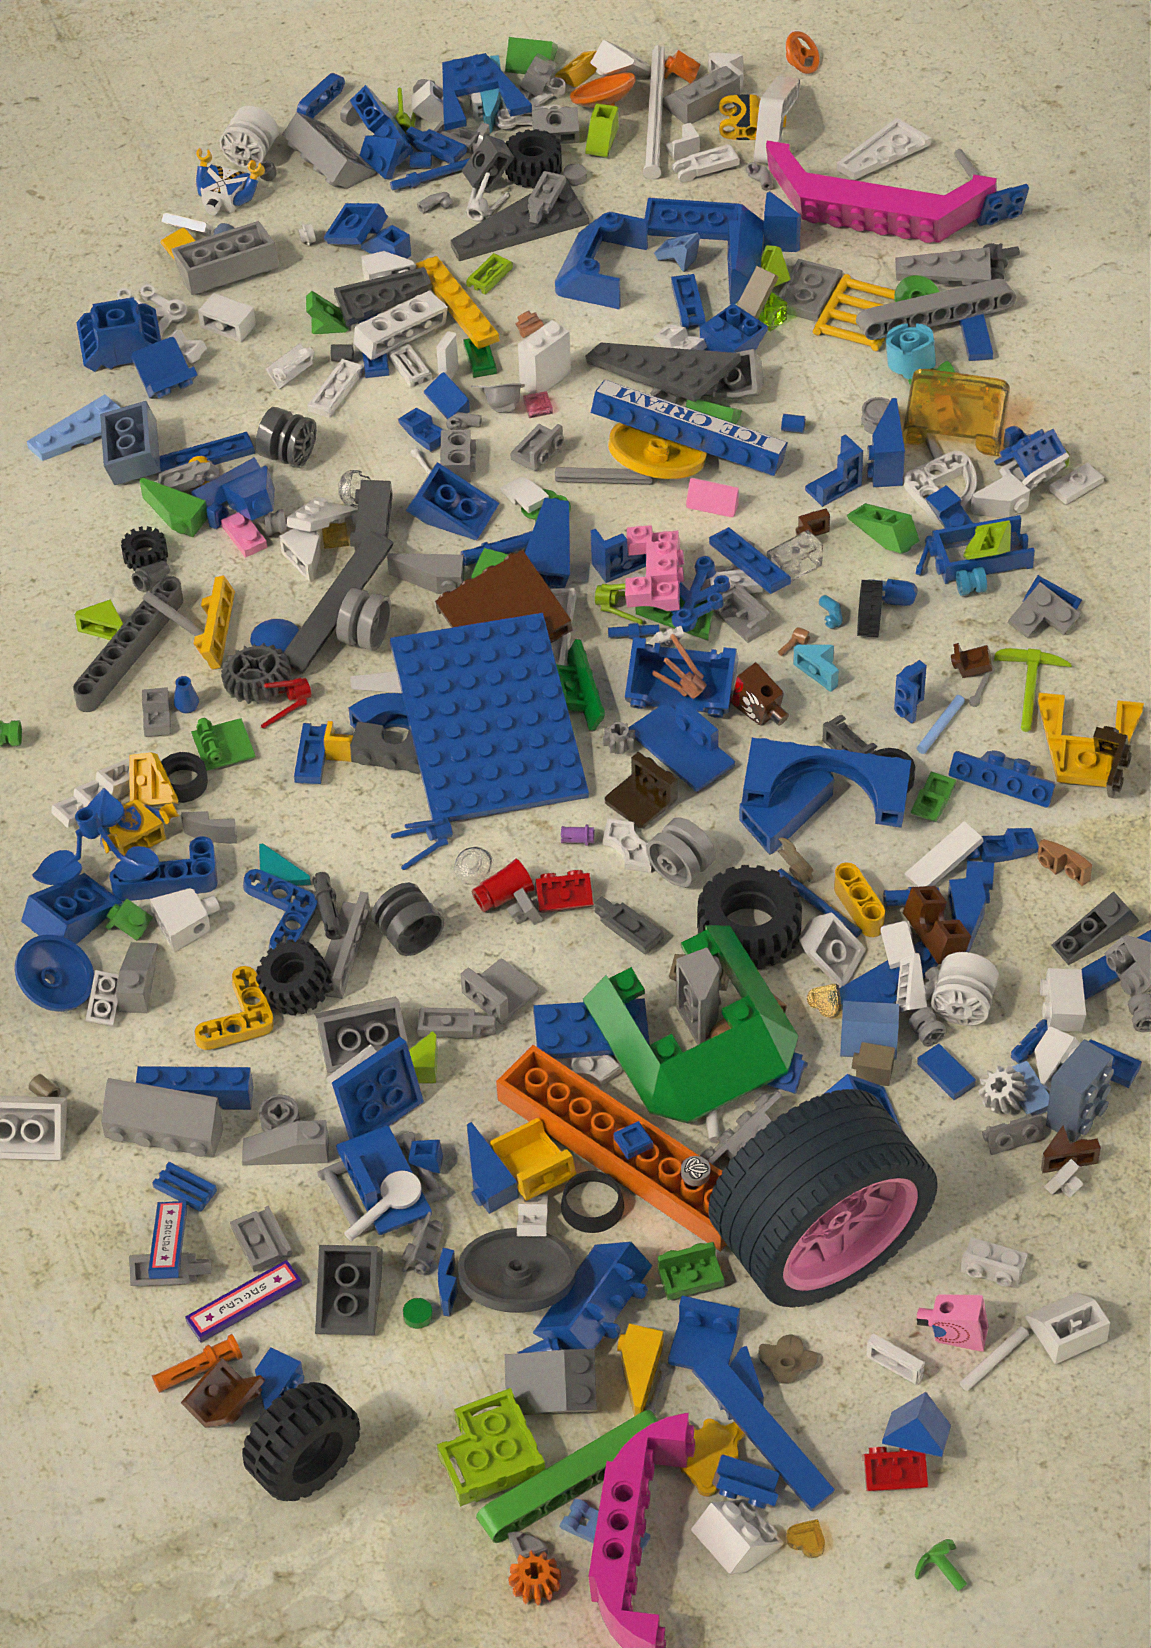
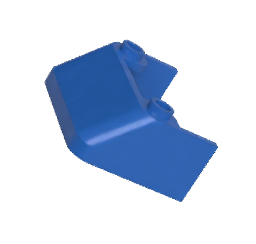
M607 212L581 230L555 280L556 294L563 298L620 309V278L599 274L600 263L594 257L602 241L647 250L648 219Z

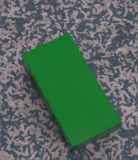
M470 338L463 339L464 349L473 378L497 374V367L490 345L478 349Z

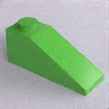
M143 477L139 480L142 498L177 533L194 537L208 519L205 500Z
M867 503L847 514L848 519L887 550L905 553L920 541L912 515Z

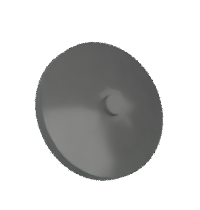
M517 1228L500 1229L486 1233L466 1246L459 1258L458 1278L464 1292L480 1305L502 1312H532L556 1304L571 1291L576 1280V1260L570 1248L553 1235L546 1233V1236H517Z

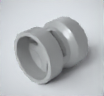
M1151 994L1135 995L1128 1001L1129 1011L1133 1015V1027L1138 1032H1150Z
M930 1007L919 1009L908 1021L909 1026L914 1032L919 1033L920 1041L927 1047L937 1044L947 1033V1029L940 1021L936 1020V1014Z

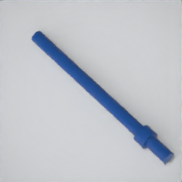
M470 158L418 174L416 172L407 174L404 178L391 181V189L394 191L407 186L412 188L420 185V182L460 171Z

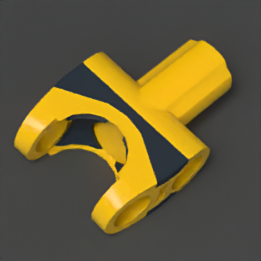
M753 94L729 95L722 98L719 103V110L723 115L729 116V119L721 121L719 125L721 136L732 140H756L761 98ZM727 103H732L735 105L733 108L726 109L723 107ZM786 115L784 117L783 127H786ZM726 126H731L735 128V130L728 132L725 131L723 128Z

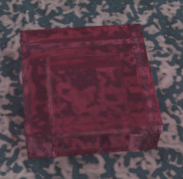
M547 391L523 396L529 418L553 414V407Z

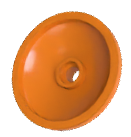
M628 72L607 75L576 88L570 94V98L576 105L588 108H595L596 103L615 106V102L624 98L631 90L636 79L633 73Z

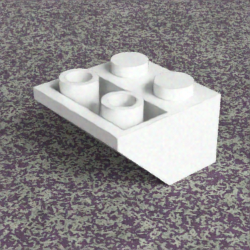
M1078 1292L1025 1316V1319L1055 1364L1107 1342L1110 1321L1095 1299Z
M745 1499L712 1502L691 1529L729 1574L749 1571L784 1544L777 1536L776 1529L771 1524L765 1522L757 1513V1508L749 1504Z

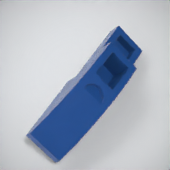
M367 85L350 99L367 129L373 132L374 135L404 140L396 166L401 164L414 150L408 143L409 138L392 114Z

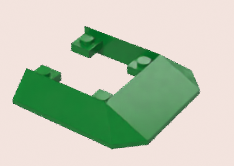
M705 925V931L681 942V948L685 955L708 948L711 955L718 958L722 968L742 998L721 1009L722 1015L731 1029L685 1052L681 1050L672 1034L648 1045L624 1005L645 994V989L632 967L610 978L605 975L583 998V1003L649 1114L689 1124L776 1080L789 1071L799 1036L730 926Z

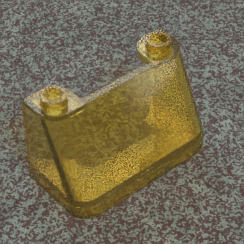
M931 369L916 370L911 380L902 432L904 444L919 445L925 442L927 433L976 439L975 445L979 452L985 455L999 456L1008 414L1009 384L998 378Z

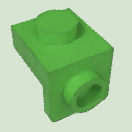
M126 898L120 906L115 903L106 917L110 920L105 927L110 930L115 925L137 941L153 919V916Z

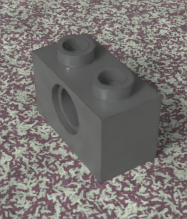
M486 135L462 169V172L471 186L476 189L480 188L487 172L490 173L484 190L490 193L515 157L503 140Z

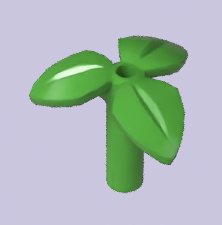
M945 1539L937 1543L920 1558L915 1570L916 1579L919 1578L921 1571L928 1563H935L957 1591L967 1585V1582L944 1555L949 1553L950 1550L956 1549L953 1540Z

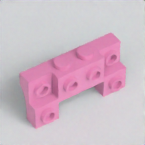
M652 525L627 527L628 556L646 554V577L626 578L625 597L627 608L652 606L666 611L680 610V582H684L683 566L680 567V565H684L683 549L680 550L678 530L653 533Z

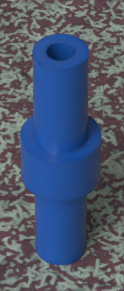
M630 623L628 626L608 627V638L629 636V639H633V637L639 638V636L655 635L657 632H660L659 624L639 625L638 623Z

